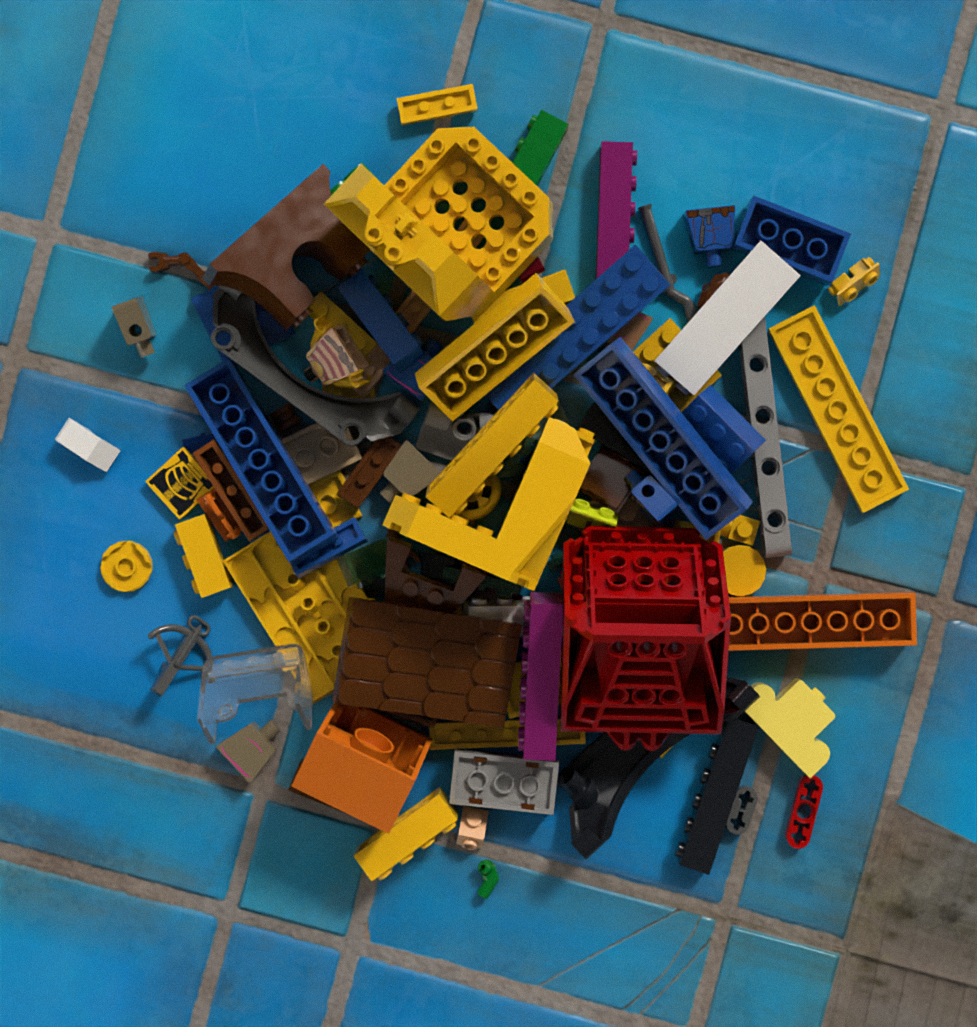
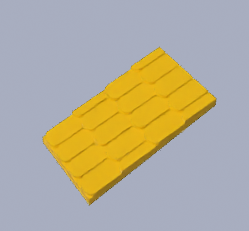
M270 531L223 560V563L310 703L314 705L324 697L332 694L334 690L349 597L368 599V596L343 556L298 578Z

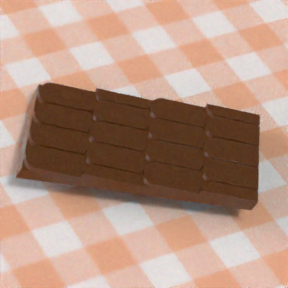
M349 597L332 701L350 706L504 728L522 624Z

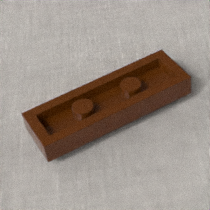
M391 437L374 441L337 492V496L358 510L379 482L383 472L402 445Z

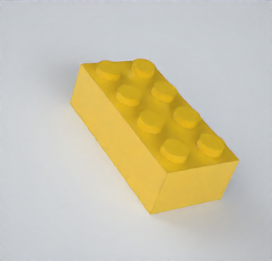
M441 787L397 817L389 834L379 830L357 846L353 857L371 881L376 878L380 881L392 873V868L398 862L401 865L405 864L414 856L413 853L419 847L422 850L427 848L435 841L434 838L438 833L442 831L443 834H446L456 826L458 810L453 804H449L450 799Z

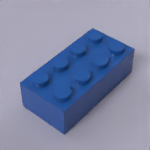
M753 196L747 205L738 228L732 250L748 255L762 241L799 273L801 277L828 286L833 282L851 233Z

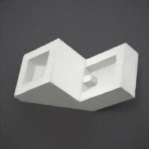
M68 418L55 438L56 441L105 472L108 471L120 452L117 447L96 436L91 430L71 418Z

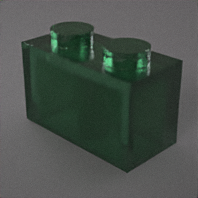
M388 537L337 558L348 587L356 584L358 589L373 583L371 578L380 575L381 579L386 578Z

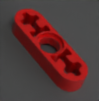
M806 774L799 779L785 831L786 841L796 849L807 846L811 838L823 791V783L816 775H813L811 778ZM811 779L817 785L816 789H811L809 795L810 798H814V802L804 798L800 799L801 795L807 796L808 789L804 787V784L810 783ZM801 804H808L811 808V813L806 818H800L797 815V809ZM794 820L803 824L808 823L807 827L801 826L800 833L804 835V838L798 839L797 843L791 837L792 833H797L799 827L798 824L794 823Z

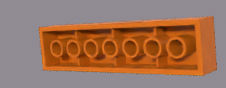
M913 592L729 597L731 623L728 651L917 645L916 593Z

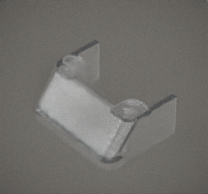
M297 644L281 645L213 656L205 661L202 668L197 721L210 744H215L217 723L233 719L238 712L239 703L287 696L289 707L298 711L306 730L311 729L313 694L306 657L301 646Z

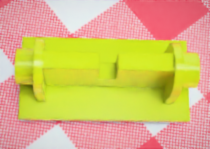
M575 499L566 521L567 524L582 529L585 528L587 521L592 522L591 526L616 527L619 515L615 514L611 509L605 507L599 509L591 506L585 500Z

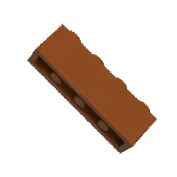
M212 440L192 453L249 542L268 531L267 524L217 440Z

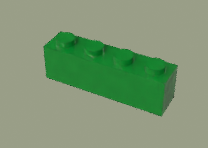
M543 110L539 112L538 116L533 115L527 126V129L530 131L526 139L521 137L515 148V152L518 154L514 161H511L537 186L550 165L569 126L568 123Z

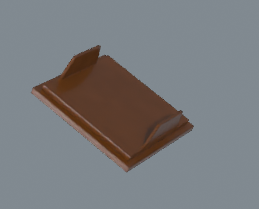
M602 446L590 463L579 491L618 514L632 490L623 479L634 469L642 477L646 471L616 452Z

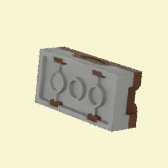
M455 749L449 804L554 815L559 761L556 758L555 761L523 760V755Z

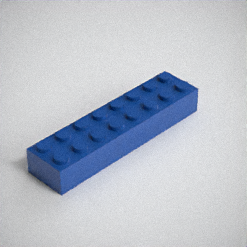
M634 245L566 305L575 322L489 391L486 396L499 410L533 373L553 390L665 292L671 284L641 249Z
M621 337L612 342L573 374L669 495L678 503V506L705 540L746 511L753 501Z
M227 358L184 385L289 563L296 566L340 538L233 361Z

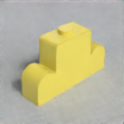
M798 678L793 679L776 697L775 692L768 685L761 682L753 683L750 686L760 695V698L745 713L811 778L827 763L830 757L828 746L815 738L835 719V713L823 702L826 697L816 687L811 690L804 681Z

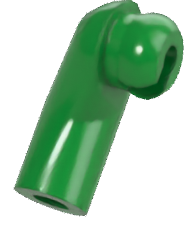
M483 860L478 864V871L482 875L483 883L478 889L477 894L488 899L499 881V875L492 861Z

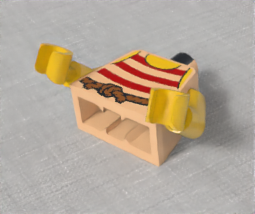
M326 313L317 317L314 320L315 331L310 342L311 349L306 353V358L311 366L304 370L306 379L314 383L320 378L325 386L332 383L337 388H358L369 383L362 376L363 369L369 367V364L344 324L331 328L335 323L333 321L329 323L326 320Z

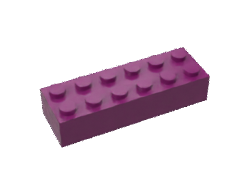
M530 592V600L525 599L524 622H529V624L523 625V648H527V651H522V674H526V676H521L520 692L521 699H524L525 702H520L519 725H524V727H518V751H523V760L555 761L563 599L562 593Z

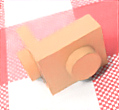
M463 806L457 838L458 845H462L463 848L468 850L482 848L488 810Z

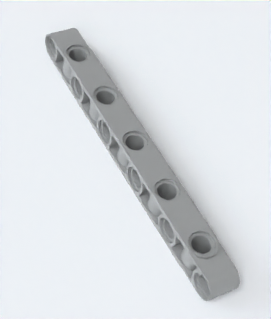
M764 316L739 344V355L747 422L766 440L751 455L763 555L764 558L790 556L792 547ZM751 359H758L761 362L762 368L760 372H754L750 369L749 363ZM758 410H763L767 413L768 419L766 423L761 424L756 420L755 415ZM765 461L773 464L774 470L771 475H765L762 472L761 467ZM772 512L777 513L780 518L778 525L775 527L770 526L767 521L769 514Z

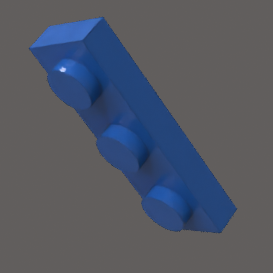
M355 517L334 528L340 537L339 539L296 566L291 564L298 578L368 542Z

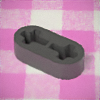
M739 786L726 823V827L733 834H743L750 825L758 799L757 793L750 786ZM749 791L748 795L752 797L751 801H746L744 807L740 808L742 800L739 798V795ZM740 811L742 812L740 819L743 821V825H738L735 829L730 820L732 818L736 819Z

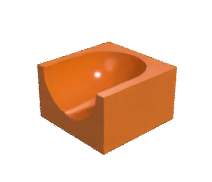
M334 702L318 729L291 787L389 834L418 776L433 738L371 708Z

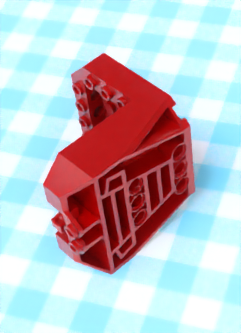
M589 526L582 531V536L578 539L573 540L570 538L564 542L562 564L563 641L560 686L561 731L607 732L617 746L625 751L632 749L636 741H642L643 746L647 750L656 751L662 746L670 733L721 734L725 708L731 623L723 546L716 541L707 542L695 528ZM613 582H621L623 584L617 585ZM647 582L649 585H642L640 583Z

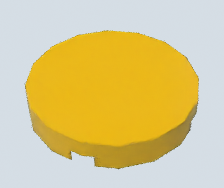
M119 541L111 545L103 553L100 568L104 581L112 589L122 592H132L143 587L149 581L153 571V561L148 550L141 544L133 541Z
M735 545L725 549L723 554L728 593L735 596H746L754 593L765 580L766 566L764 559L758 551L750 546Z

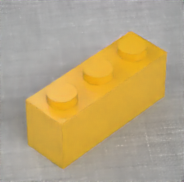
M203 514L175 524L176 531L173 532L177 544L183 546L185 555L182 558L186 569H191L194 579L191 580L194 592L196 594L200 593L201 598L234 587L230 573L223 563L225 559L208 516Z

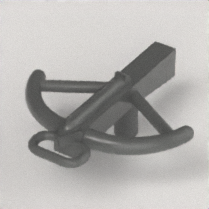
M193 615L188 619L187 625L190 629L177 624L160 626L148 634L149 639L156 637L167 660L162 663L161 668L163 671L150 688V691L156 695L162 696L178 670L206 671V678H211L213 673V656L207 643L200 637L207 636L210 633V625L200 617ZM193 619H196L201 624L206 626V632H201L202 625H199L197 627L192 626L191 621ZM173 631L185 635L172 657L160 635L161 633ZM195 643L203 650L207 666L182 665Z

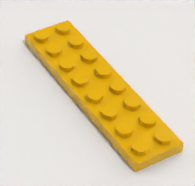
M815 305L767 329L860 512L864 513L909 490Z

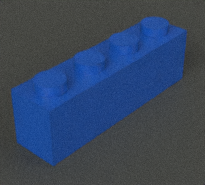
M361 269L337 288L399 373H401L425 355L420 348L424 343L415 331L410 334L406 329L409 325L408 321L401 312L395 314L392 310L395 304L387 293L381 295L377 290L381 286L372 274L367 276Z

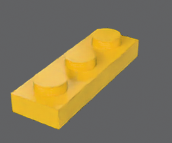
M473 84L397 98L402 126L478 111Z
M320 292L314 298L315 302L310 307L313 312L309 316L315 320L323 313H326V320L329 323L331 321L335 323L331 328L344 324L364 358L378 345L373 338L325 294Z

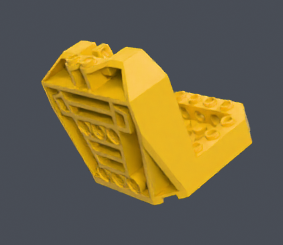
M475 127L437 128L385 185L360 164L324 203L341 222L445 321L481 316L553 241V203L550 198ZM459 182H465L468 186L467 191L462 195H457L454 192V187ZM478 199H483L486 202V207L482 212H474L472 209L473 203ZM441 201H447L450 205L449 210L444 214H439L436 211L437 204ZM498 216L504 218V226L501 229L494 230L491 228L493 218ZM460 218H465L468 221V226L464 231H456L454 227L455 222ZM480 235L486 238V245L481 249L474 248V238Z
M549 417L497 537L492 536L493 530L478 525L477 529L468 526L470 520L456 514L448 518L442 512L443 509L433 504L427 503L426 507L420 505L421 499L404 492L402 496L395 495L382 526L398 531L408 538L534 591L590 466L587 456L594 444L595 439L593 437L595 434L581 427L576 431L575 428L567 423Z

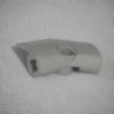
M431 402L423 420L415 447L418 450L453 460L496 412L472 413L466 410L452 422ZM460 422H468L471 426L461 429L458 427V424Z

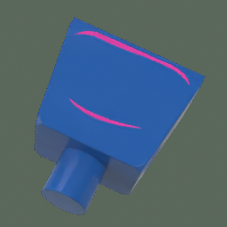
M429 337L421 348L425 354L401 373H399L392 362L384 368L382 373L423 403L427 396L419 389L415 373L434 358L442 345Z

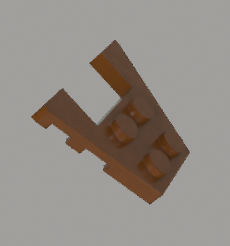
M391 536L388 537L385 602L454 613L486 576L485 571L463 564L454 587L408 571L403 569V566L411 549V544Z

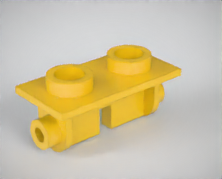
M870 257L862 258L849 268V272L854 277L850 279L844 272L830 284V287L827 289L832 296L837 295L839 306L845 302H851L857 297L859 291L866 286L870 287L876 283L881 275L878 262L875 264Z

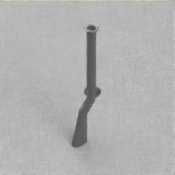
M652 204L641 206L637 209L642 213L658 270L671 284L665 293L669 298L683 305L687 321L689 322L698 310L690 297L674 288L673 284L676 283L677 277L675 274H670L651 211Z

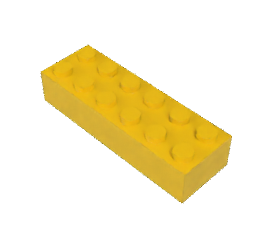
M535 273L415 373L418 387L453 422L575 322L572 314L561 299Z
M533 373L428 485L426 498L436 507L443 509L442 512L448 518L454 513L459 515L468 503L466 501L470 495H478L486 485L484 483L489 475L494 477L503 468L504 465L502 463L508 455L512 458L522 447L521 441L526 436L531 438L540 428L538 424L545 416L548 419L558 409L557 402L559 401L557 393Z

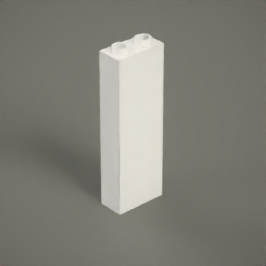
M760 241L655 359V362L658 364L655 368L663 376L668 377L671 375L678 381L675 386L685 395L689 392L695 395L801 275L766 244Z

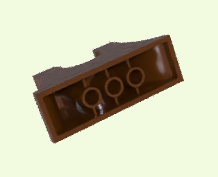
M322 164L209 264L202 279L209 286L229 287L248 295L263 306L287 331L292 325L298 328L313 312L310 307L315 302L307 285L302 283L294 274L292 269L293 258L299 256L314 258L322 264L327 273L342 281L346 276L350 278L361 270V267L368 261L365 256L370 252V249L324 205L331 197L329 185L330 171Z

